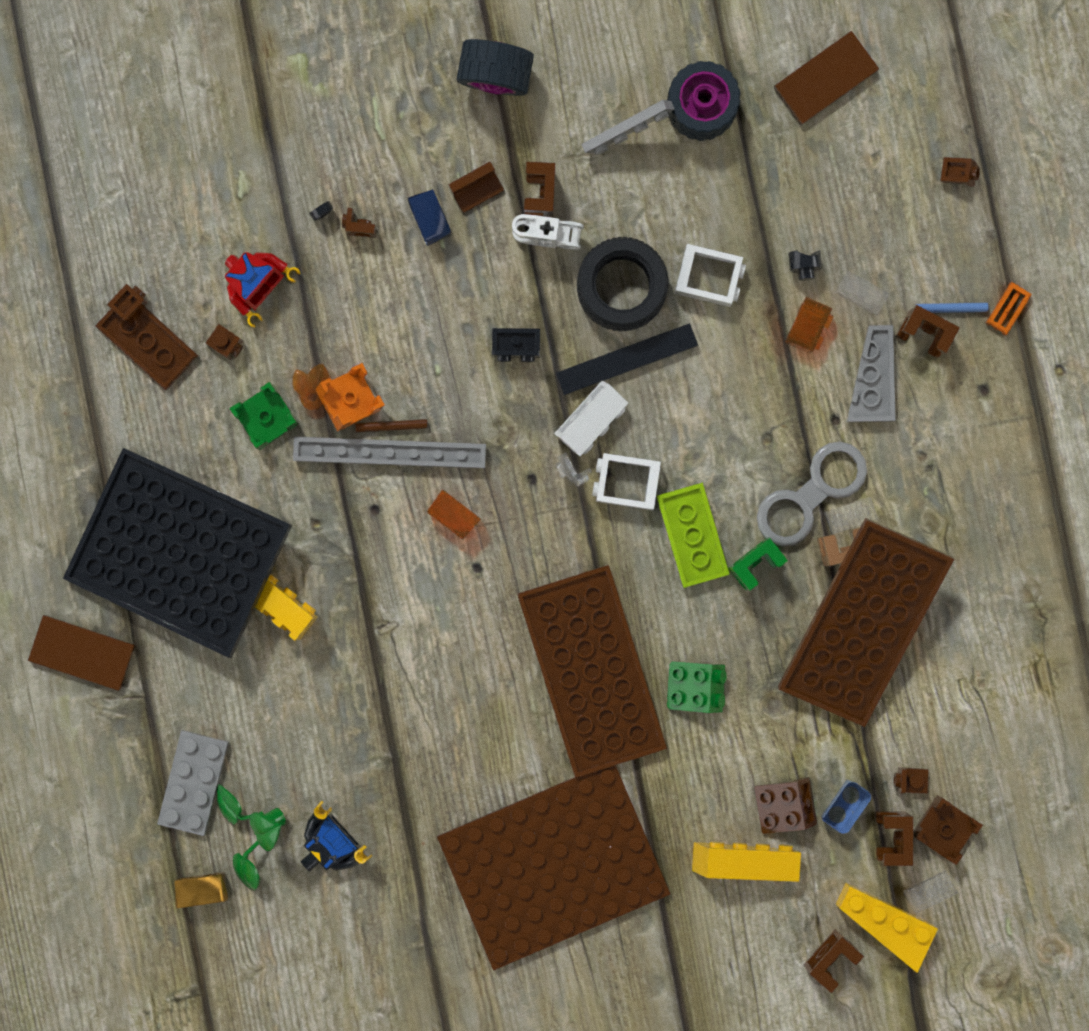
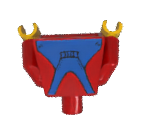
M245 252L240 258L230 255L225 261V266L230 269L225 274V279L229 282L227 286L229 300L243 316L246 315L248 317L247 322L251 327H256L251 322L252 316L255 315L260 321H263L262 316L259 313H253L251 308L256 310L284 277L282 272L286 274L287 280L291 283L296 282L289 277L291 271H295L300 275L298 268L287 267L286 262L272 253L256 252L252 255L249 252Z

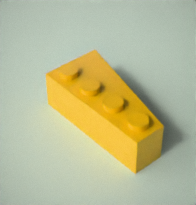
M270 573L255 608L264 615L271 616L273 623L280 629L290 631L291 633L288 636L294 641L301 640L318 618L314 614L316 609L307 602L301 604L295 599L298 595L288 587L282 589L277 585L279 580Z
M694 842L692 871L706 878L799 882L801 852L793 850L792 845L783 844L778 845V848H770L769 844L759 843L756 846H747L746 843L728 845L723 842Z
M845 883L836 905L918 973L938 928L913 914Z

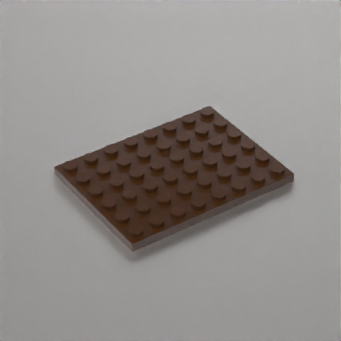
M616 765L577 778H570L437 835L439 844L493 971L671 895Z

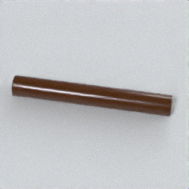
M427 419L355 423L356 433L428 428Z

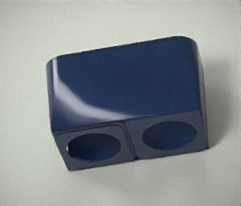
M433 189L408 197L409 206L427 246L451 236V229Z

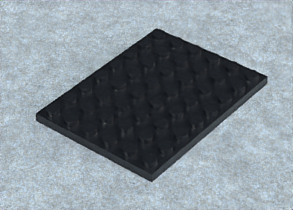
M123 448L63 579L223 656L232 658L292 525Z

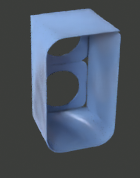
M847 779L822 814V820L840 833L849 832L870 802V793L857 783ZM855 787L859 791V799L855 803L850 804L844 801L842 794L845 788ZM839 806L844 809L846 816L841 823H834L830 820L829 811L831 808Z

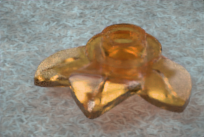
M324 364L314 366L308 374L300 370H295L293 374V388L301 395V403L308 410H317L323 405L315 389L320 382L329 379V374ZM315 394L317 399L311 402L308 400V396Z

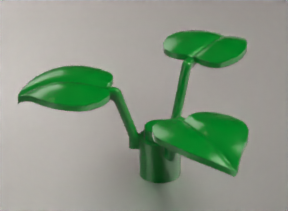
M218 784L217 803L224 818L232 824L238 823L239 820L250 819L251 828L256 835L257 841L244 852L243 856L236 853L232 860L234 871L239 880L255 892L259 887L260 878L256 867L248 860V856L258 845L266 851H271L275 847L280 829L286 824L285 816L279 808H274L265 814L261 811L259 813L254 812L251 815H242V809L237 799L221 784Z

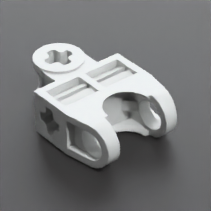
M526 214L516 216L512 222L513 237L520 243L556 248L557 246L570 250L581 249L579 244L581 230L584 229V225L581 223L559 221L557 218ZM524 225L529 227V230L527 232H519L517 228ZM545 229L550 230L548 235L544 234ZM570 229H573L571 242H569Z

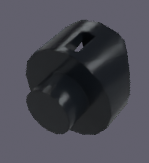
M797 250L788 253L790 272L798 273L799 281L815 279L814 271L822 269L820 250L811 255H805Z

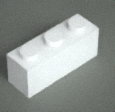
M601 381L554 434L575 454L579 456L586 454L593 447V442L596 438L604 435L610 427L609 424L625 412V406L628 402L608 383Z

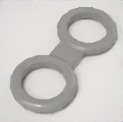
M844 442L826 444L813 456L810 466L811 479L796 492L787 489L779 490L766 496L760 504L757 513L758 528L764 538H771L775 545L783 547L796 545L803 541L811 532L814 522L813 509L827 496L839 499L849 497L858 492L865 482L867 467L866 460L857 448ZM840 451L847 453L856 463V478L846 488H832L821 477V463L826 455L831 452ZM787 499L794 501L803 511V525L798 533L793 536H779L771 531L768 526V510L778 500Z

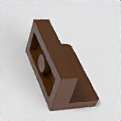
M491 162L448 184L463 213L504 191Z

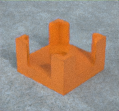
M363 363L352 367L348 373L333 380L329 378L320 382L315 389L337 432L379 412L385 406L380 395L375 398L365 380V376L368 373Z

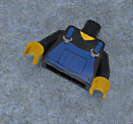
M321 801L308 819L304 833L306 840L304 847L310 853L300 862L306 870L311 872L320 863L325 870L331 868L338 871L352 868L360 863L363 864L372 858V854L366 856L363 853L367 846L361 847L331 813L332 808L330 807L327 811L322 808L323 801Z

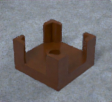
M526 162V182L540 184L539 198H525L524 212L526 215L553 218L555 163Z
M916 305L908 311L895 337L906 341L909 335H915L918 328H921L923 332L935 336L928 354L939 358L942 353H947L960 327Z
M937 795L914 829L913 837L957 865L963 856L960 854V851L972 833L977 835L983 825Z
M876 811L877 823H883L885 829H895L893 833L895 847L876 848V860L882 861L884 866H913V816L905 811Z
M836 929L804 963V967L809 974L831 994L839 984L826 969L837 960L841 953L854 965H857L864 958L858 949Z

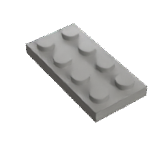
M181 730L158 825L205 836L229 741Z

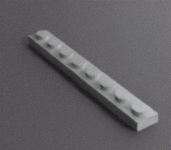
M294 437L293 461L485 469L486 444Z

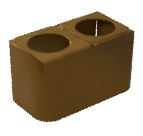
M224 872L180 878L174 881L176 908L219 903L229 899Z

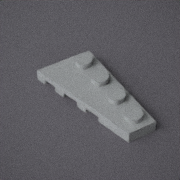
M893 325L868 326L846 422H894L896 419Z

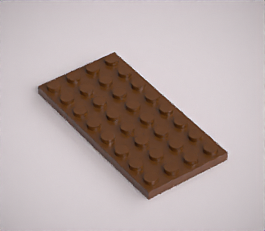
M865 517L778 685V689L865 727L955 559L946 553Z
M609 565L518 593V599L575 778L667 749Z

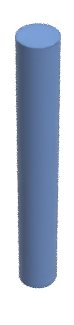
M988 303L916 304L932 313L988 312Z

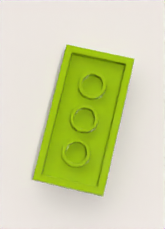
M703 482L657 495L656 498L682 587L685 588L730 575Z

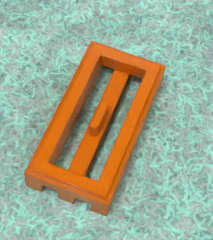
M1010 282L985 323L991 325L995 330L1001 331L1006 336L1032 294L1015 283ZM1014 289L1016 292L1014 293L1013 297L1011 298L1010 302L1006 306L998 321L995 322V317L1002 308L1011 291ZM1022 294L1024 297L1005 327L1002 326L1016 300Z

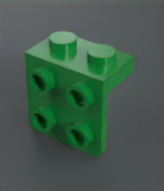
M671 662L669 664L667 707L671 710L723 713L725 705L724 683L727 679L725 665Z

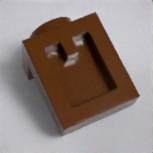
M944 157L940 181L942 183L966 184L969 187H974L975 181L979 179L980 168L971 158Z
M348 208L347 214H343L342 228H345L347 235L376 238L377 228L375 224H371L372 221L366 219H357V222H354L353 208Z
M126 284L107 305L127 322L142 305L146 306L148 302L143 299L146 294L136 285L131 288Z
M218 324L206 341L208 346L229 360L232 357L236 358L243 349L241 345L243 340L220 324Z
M898 767V773H894V787H897L899 793L927 794L929 769Z

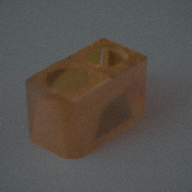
M444 490L440 491L427 511L429 515L440 521L441 524L462 540L482 520Z

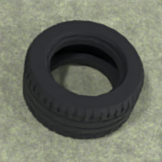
M617 237L597 244L585 256L577 277V293L584 312L596 324L608 330L612 329V331H632L648 324L661 310L668 293V271L664 261L661 259L662 257L658 255L657 251H654L653 247H650L647 243L645 244L644 241H639L632 237ZM614 260H628L636 263L644 270L648 278L649 292L647 297L641 304L631 309L619 310L608 306L601 300L596 290L598 273L606 264Z

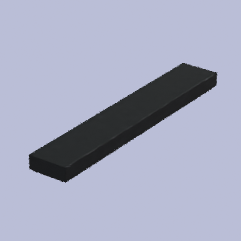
M689 323L556 372V376L565 396L601 381L697 347L698 343Z

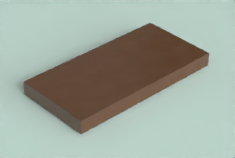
M850 31L774 85V89L802 126L875 74L879 68L854 33Z
M144 305L127 322L110 309L95 325L166 391L199 356Z
M43 615L28 661L120 691L135 644Z

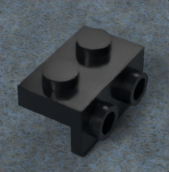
M492 328V358H497V362H511V358H521V362H535V358H540V329Z

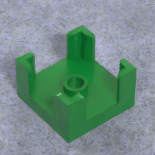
M271 382L262 386L260 392L245 402H238L229 408L235 418L240 421L250 436V441L258 450L263 449L299 425Z
M771 538L761 541L728 567V570L745 591H750L758 585V581L749 571L748 567L750 566L751 569L756 567L763 561L762 556L773 568L776 566L781 567L788 561Z

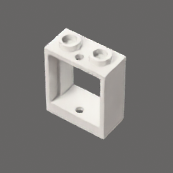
M687 244L674 294L730 307L733 301L737 302L740 288L736 287L738 278H743L746 265L742 264L743 257ZM694 254L734 264L727 296L687 287Z
M604 453L603 458H598L596 472L600 473L599 482H594L592 496H596V502L654 510L661 462ZM609 461L649 467L644 502L603 496Z

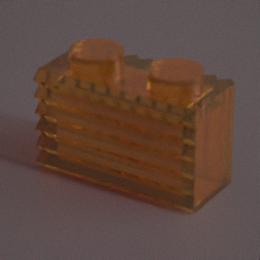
M805 297L785 343L809 354L814 349L819 350L824 340V337L820 335L824 327L829 328L834 317L830 314L832 308L809 297Z

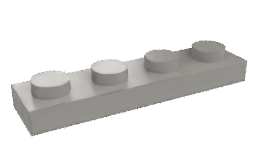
M661 100L582 144L585 153L602 154L608 150L607 146L612 143L620 144L628 139L627 135L634 131L635 133H640L649 128L647 124L653 121L660 122L669 117L668 113L675 110L671 101Z

